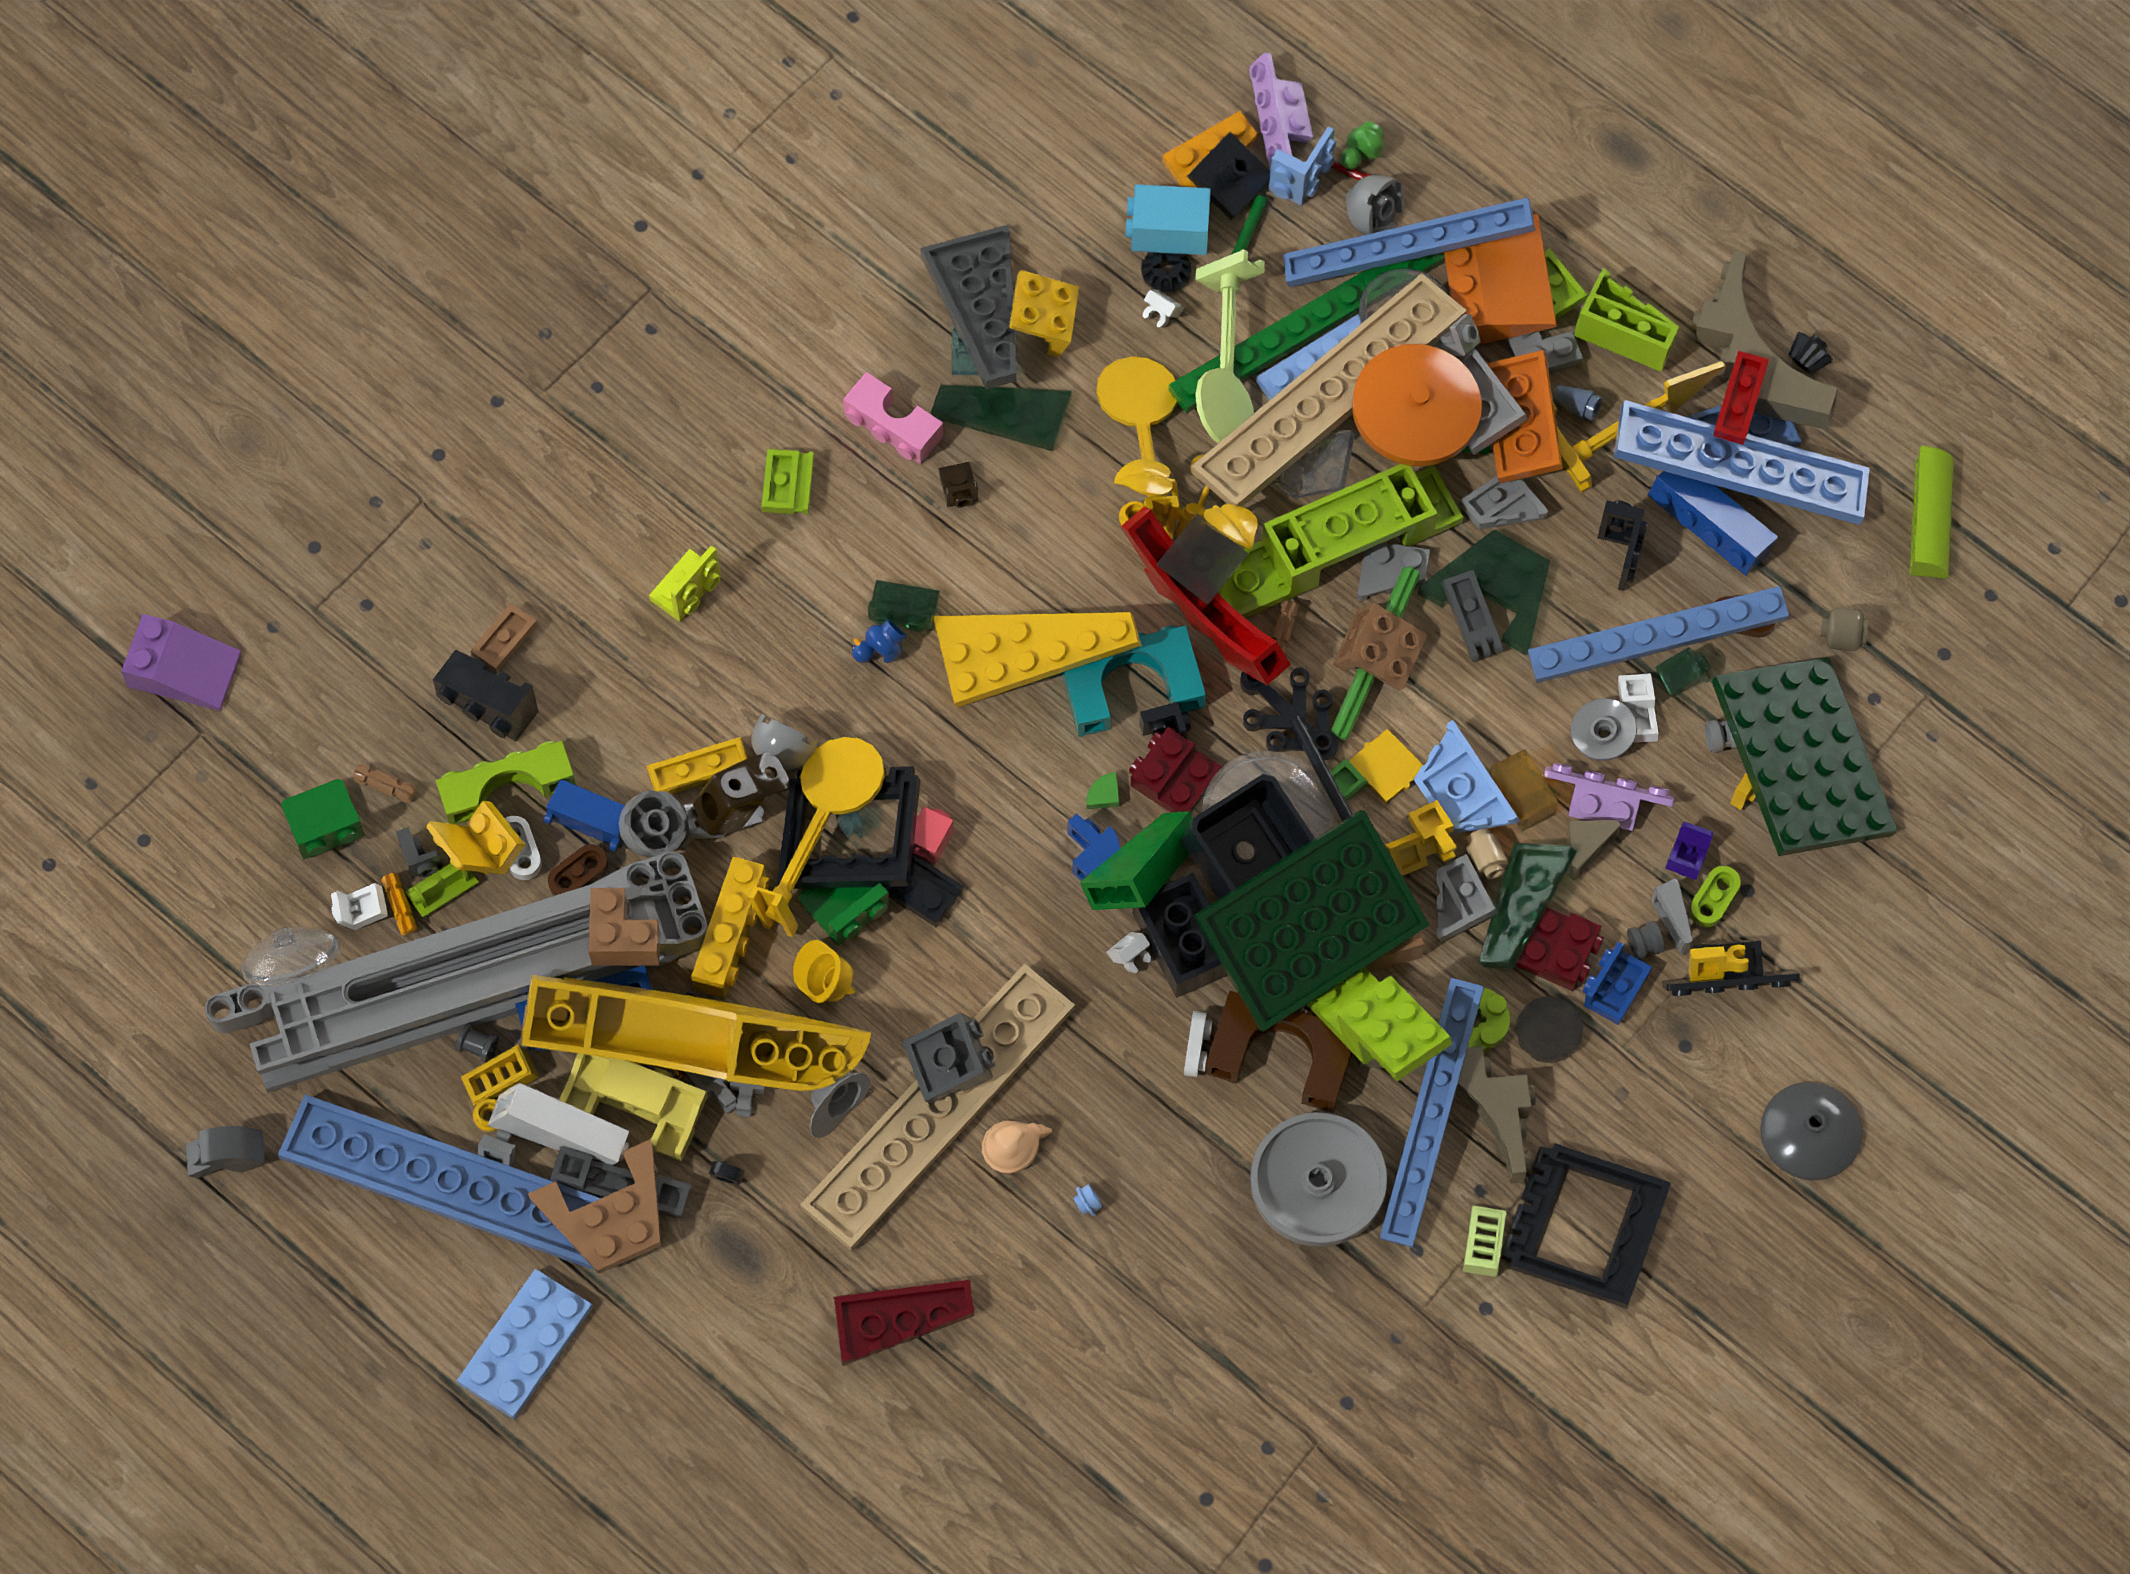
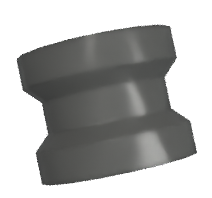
M1655 921L1647 922L1645 927L1642 928L1632 927L1627 929L1628 941L1635 958L1641 960L1648 953L1659 954L1664 952L1663 938Z

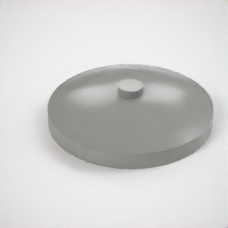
M1307 1113L1283 1121L1264 1137L1253 1158L1250 1186L1258 1212L1275 1232L1298 1244L1325 1247L1351 1240L1362 1233L1373 1222L1384 1201L1387 1187V1171L1379 1147L1372 1137L1360 1126L1334 1114Z

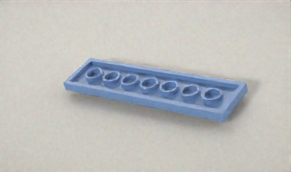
M1624 400L1621 406L1614 450L1615 458L1860 525L1864 519L1870 470L1868 467L1749 434L1746 436L1744 445L1713 437L1716 426L1713 424Z

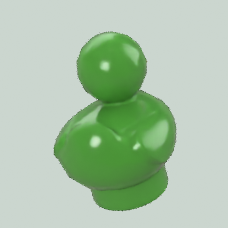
M1365 122L1361 127L1353 129L1348 134L1346 140L1347 149L1339 154L1342 166L1346 169H1355L1360 165L1361 159L1372 160L1380 157L1384 149V132L1382 128L1373 122Z

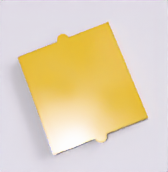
M1388 729L1371 743L1366 742L1364 748L1349 760L1356 770L1368 781L1367 785L1386 804L1402 790H1408L1420 768L1424 766Z

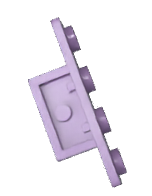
M1264 52L1249 69L1261 132L1263 133L1266 148V158L1271 169V159L1277 149L1292 156L1289 140L1307 143L1313 135L1302 83L1276 79L1271 53Z
M1553 763V767L1546 766L1544 777L1575 784L1568 814L1571 817L1588 821L1617 820L1621 824V829L1633 831L1640 799L1673 807L1674 796L1668 795L1669 790L1666 788L1650 786L1649 790L1636 787L1637 782L1624 778H1618L1617 782L1604 780V774L1589 770L1585 771V775L1572 772L1573 767L1560 763Z

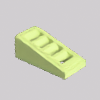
M1472 1206L1462 1272L1491 1277L1497 1276L1506 1211ZM1478 1216L1498 1219L1497 1225L1477 1222ZM1476 1229L1494 1231L1496 1235L1494 1237L1476 1234ZM1474 1242L1492 1243L1494 1248L1476 1246ZM1473 1252L1492 1255V1260L1472 1257Z

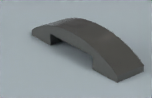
M560 1146L550 1177L551 1180L599 1198L608 1196L635 1183L630 1170L593 1160V1155ZM658 1175V1178H656V1192L659 1215L681 1218L691 1184Z

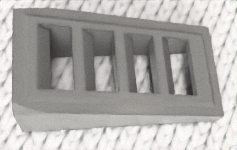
M1677 878L1655 887L1651 903L1680 954L1685 955L1689 953L1693 940L1680 885Z

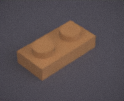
M510 603L470 650L472 657L486 663L488 668L498 673L538 626L537 621Z

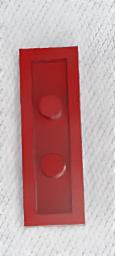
M1738 350L1713 437L1744 445L1769 359Z

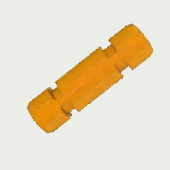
M390 873L383 876L381 881L387 893L386 895L395 920H397L396 923L400 934L407 936L415 933L417 925L412 916V911L402 888L399 875L397 873Z

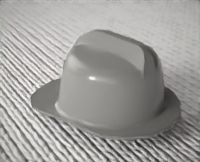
M848 1072L843 1077L835 1079L836 1083L812 1091L811 1101L815 1111L811 1117L810 1132L815 1138H822L830 1134L848 1113L863 1101L871 1085L870 1078L865 1073L851 1074Z

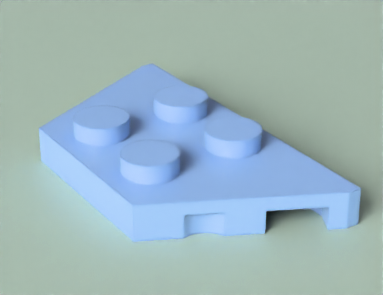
M1451 720L1446 726L1447 732L1438 746L1435 745L1428 755L1427 763L1420 768L1415 776V783L1429 803L1438 800L1454 825L1453 832L1449 834L1518 823L1520 819L1456 723Z

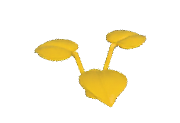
M1205 454L1199 455V456L1195 457V458L1192 460L1191 465H1190V471H1191V473H1192V468H1191V466H1192L1194 463H1196V462H1197L1201 457H1203ZM1137 459L1124 465L1115 476L1114 484L1124 485L1143 495L1164 497L1172 492V496H1177L1179 508L1175 533L1181 540L1186 542L1198 541L1207 524L1221 535L1251 550L1258 526L1256 516L1250 510L1230 503L1223 505L1221 508L1214 505L1204 512L1203 506L1210 490L1208 486H1204L1198 504L1189 503L1181 510L1176 481L1169 478L1170 469L1164 464L1150 459Z

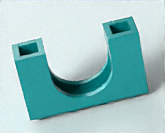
M1170 625L1160 629L1159 632L1150 634L1140 632L1138 635L1141 646L1061 673L1078 737L1110 730V714L1102 684L1111 671L1125 664H1141L1157 672L1164 682L1170 704L1178 702L1181 713L1205 708L1206 694L1186 625L1181 627Z

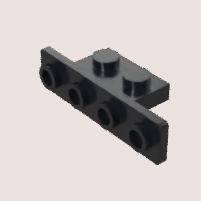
M1759 939L1693 945V949L1724 946V950L1727 952L1733 945H1744V958H1748L1749 961L1748 970L1745 972H1724V979L1690 981V978L1664 980L1662 985L1665 990L1672 991V996L1691 995L1692 989L1705 988V993L1725 992V986L1738 985V990L1758 989V984L1771 983V987L1779 988L1791 986V981L1800 980V973L1795 970L1763 972L1761 940Z

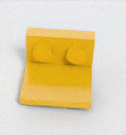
M1019 271L1009 327L1013 330L1045 338V342H1048L1047 355L1059 358L1071 343L1079 286L1027 271Z
M489 801L481 802L465 826L429 821L426 826L433 835V841L444 849L451 858V864L461 871L469 870L484 874L505 875L526 845L494 804Z

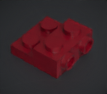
M1167 727L1163 734L1157 731L1148 744L1150 751L1146 757L1138 756L1129 769V773L1132 774L1130 787L1171 813L1186 811L1191 813L1221 773L1222 766L1195 750L1193 742Z
M1539 904L1515 954L1512 965L1573 992L1577 982L1584 983L1591 968V965L1586 963L1590 954L1597 955L1603 943L1604 937L1599 935L1602 926L1574 913H1571L1568 917Z

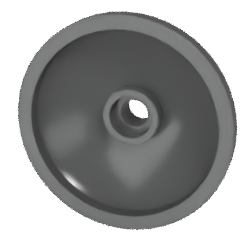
M1802 1082L1782 1089L1770 1100L1761 1120V1139L1766 1153L1781 1170L1800 1179L1823 1180L1838 1175L1854 1161L1862 1143V1123L1855 1106L1843 1093L1822 1083ZM1809 1120H1818L1821 1126L1814 1128L1810 1125Z

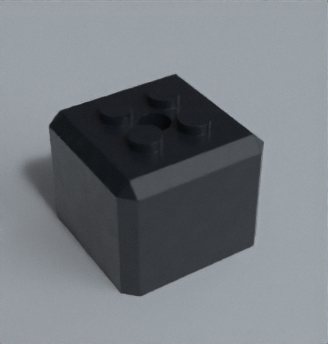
M1262 774L1194 817L1183 832L1182 844L1220 899L1314 840L1315 837L1276 778ZM1241 842L1251 844L1254 849L1253 857L1250 859L1239 857L1236 851L1237 845Z

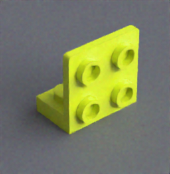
M710 546L702 556L689 549L649 594L650 601L679 622L686 615L693 614L700 604L701 597L707 591H713L721 579L717 549Z

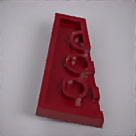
M970 1280L834 1297L842 1366L974 1316Z

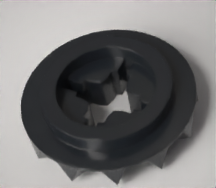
M1148 252L1146 257L1142 259L1141 274L1146 284L1154 290L1173 292L1182 288L1190 279L1191 261L1188 260L1186 254ZM1163 260L1169 266H1173L1171 267L1170 277H1168L1164 269H1159L1162 267Z

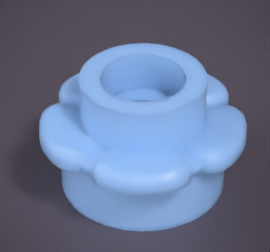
M1089 1184L1081 1189L1078 1186L1076 1188L1078 1195L1073 1197L1076 1205L1083 1215L1089 1212L1092 1216H1095V1212L1103 1207L1100 1199Z

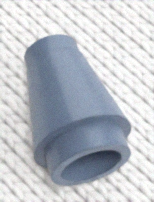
M1558 385L1553 395L1554 403L1583 421L1587 419L1594 421L1600 412L1603 401L1596 391Z

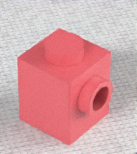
M923 807L916 818L913 854L934 865L937 864L954 833L953 820L950 819L951 817L946 812L937 808L931 810Z

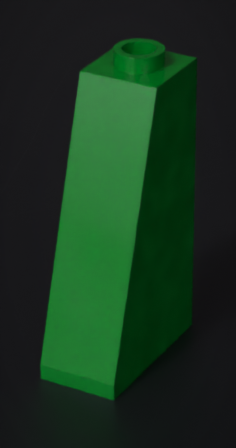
M1189 811L1161 814L1080 882L1092 910L1146 907L1189 855L1182 844L1183 832L1193 819Z

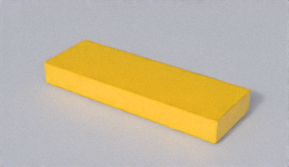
M741 737L653 763L646 767L654 791L674 794L706 784L715 773L748 758Z

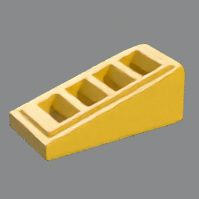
M519 1044L461 1076L474 1106L482 1100L499 1097L501 1093L518 1083L527 1085L539 1078L529 1052ZM519 1062L522 1071L518 1072L514 1063ZM504 1067L507 1068L510 1077L507 1079L502 1071ZM490 1073H494L498 1082L495 1086H493L489 1077ZM479 1078L482 1079L486 1091L482 1093L476 1082V1079Z

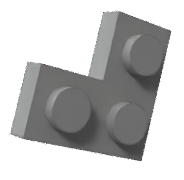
M1539 331L1506 339L1512 357L1544 350L1547 356L1549 373L1582 364L1583 357L1572 331L1546 339L1541 338Z

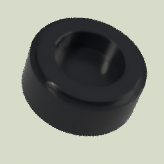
M718 1161L712 1162L709 1171L711 1177L733 1185L741 1184L745 1173L744 1170L736 1166Z

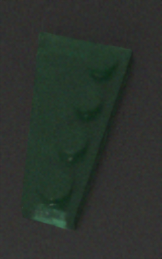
M940 385L931 415L941 421L1053 451L1072 397V391L999 387L986 390L985 387Z
M1513 844L1495 904V909L1498 913L1491 918L1479 962L1484 967L1513 969L1577 853L1572 846Z

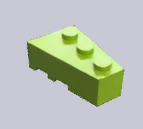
M1603 268L1579 314L1574 336L1661 372L1673 349L1679 326L1651 304L1645 305L1633 296V291L1629 287H1621L1610 278L1611 273Z

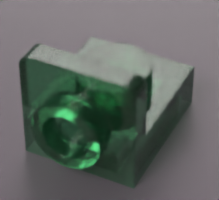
M1689 647L1655 666L1671 696L1679 694L1699 681L1704 683L1711 681V677L1707 672L1711 669L1708 660L1702 652L1698 654Z

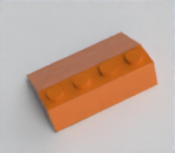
M1533 214L1535 231L1444 252L1451 298L1466 309L1467 314L1472 315L1481 340L1476 346L1557 327L1538 214Z

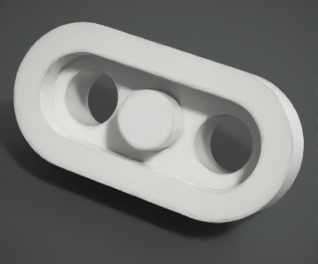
M506 817V821L515 832L521 834L520 838L526 844L509 868V871L519 880L532 879L540 872L542 862L530 826L522 817ZM524 861L531 863L528 868L523 869L519 867Z
M1193 1011L1184 1076L1197 1077L1198 1071L1205 1072L1208 1052L1201 1050L1203 1039L1210 1040L1212 1020L1206 1019V1012Z

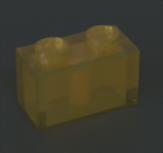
M1526 749L1491 766L1490 776L1520 819L1516 824L1521 832L1556 815L1558 801Z

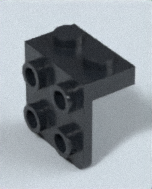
M1606 500L1597 538L1628 546L1618 590L1624 591L1626 582L1633 583L1648 522L1642 521L1645 509L1633 507L1625 501L1616 500L1612 502Z

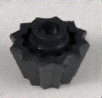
M1797 332L1788 355L1799 367L1807 373L1813 374L1833 361L1832 357L1825 350L1828 345L1815 334L1809 337L1805 333Z

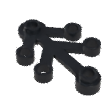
M1296 668L1290 674V685L1293 688V707L1269 684L1265 685L1260 681L1252 682L1247 678L1248 674L1241 673L1240 687L1243 692L1248 695L1259 694L1280 714L1262 715L1260 711L1250 709L1243 716V726L1246 730L1251 732L1258 731L1259 729L1293 730L1289 720L1301 715L1324 761L1335 756L1338 751L1339 742L1336 735L1329 731V709L1332 706L1333 700L1329 691L1318 690L1313 696L1312 704L1317 710L1316 729L1306 720V688L1309 685L1310 679L1307 670ZM1303 676L1305 681L1298 683L1294 680V677ZM1324 697L1328 700V703L1324 705L1319 704L1317 699ZM1249 717H1256L1259 722L1250 724L1247 719ZM1279 731L1269 733L1266 738V748L1271 753L1304 751L1298 738H1285L1284 734ZM1272 739H1279L1282 744L1273 746L1270 741ZM1318 740H1325L1328 745L1326 747H1319L1316 742Z

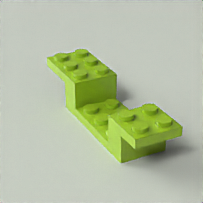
M1399 464L1264 523L1262 540L1254 543L1251 550L1245 547L1203 566V572L1212 588L1244 618H1247L1318 587L1321 569L1399 536L1404 546H1411L1461 524L1463 516L1434 465L1415 473L1411 466Z
M1365 967L1306 1004L1364 1065L1375 1058L1397 1082L1452 1045L1450 1035L1391 975L1379 982Z

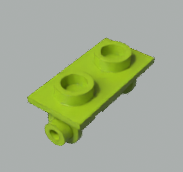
M450 863L408 889L405 893L422 918L477 885L479 881L472 871L458 870Z

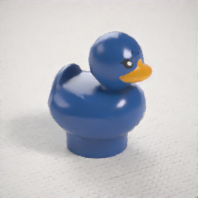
M886 620L883 625H872L865 633L866 640L853 639L852 656L857 662L866 663L872 659L875 650L884 657L885 663L893 662L901 654V642L906 638V635L890 620Z

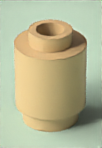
M1488 828L1476 830L1468 835L1466 838V850L1477 875L1488 880L1496 879L1503 875L1504 869L1508 866V860L1497 836L1492 834Z

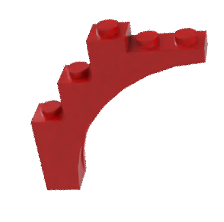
M1144 506L1120 526L1146 567L1144 572L1158 594L1178 604L1192 628L1211 638L1227 663L1265 685L1271 683L1291 665L1276 640L1246 620L1202 577L1176 546L1151 509Z

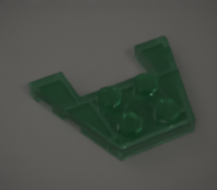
M1494 529L1421 584L1418 594L1443 608L1448 599L1441 584L1442 581L1473 570L1482 594L1517 614L1503 634L1501 642L1527 656L1550 560Z

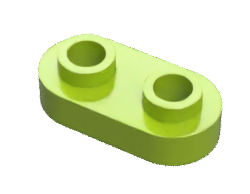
M1728 866L1714 868L1695 895L1689 912L1691 919L1698 926L1709 928L1717 925L1734 900L1740 888L1741 880L1739 874L1733 868ZM1717 883H1725L1728 889H1719ZM1704 908L1709 909L1712 915L1705 916L1700 910Z

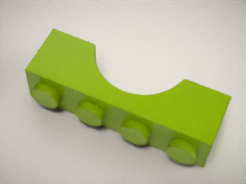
M553 741L544 742L536 749L527 752H512L504 759L495 762L483 761L476 764L472 769L462 772L451 771L436 780L449 824L456 825L468 822L481 802L486 801L494 790L505 784H528L536 788L544 797L553 795L560 779L576 785L562 741L556 743Z

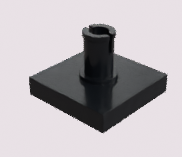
M1229 132L1186 177L1198 188H1210V200L1232 220L1269 182L1270 170L1240 140Z

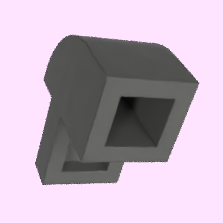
M222 1126L200 1131L199 1139L186 1144L188 1176L200 1178L219 1169L242 1173L265 1163L262 1131L242 1126Z

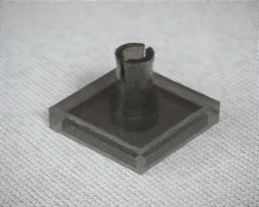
M1197 513L1156 565L1200 601L1208 605L1248 553Z

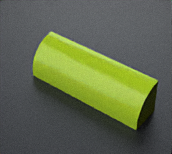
M1920 446L1915 459L1910 575L1948 579L1954 458L1948 452L1935 447Z

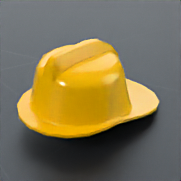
M812 940L803 945L794 961L793 977L795 984L813 1002L819 1004L825 1001H840L846 994L852 995L855 993L856 990L851 986L853 969L847 961L820 940Z

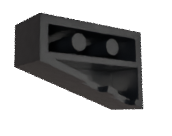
M455 649L433 678L436 696L447 705L451 706L454 703L462 708L463 713L475 722L481 720L490 725V730L501 738H506L507 736L516 742L539 712L533 686L526 682L521 687L509 682L511 678L509 674L501 671L497 676L487 670L488 666L486 663Z

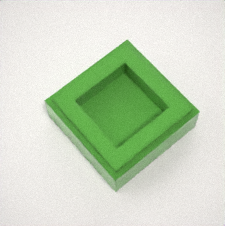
M1347 759L1330 771L1346 802L1367 786L1368 781Z

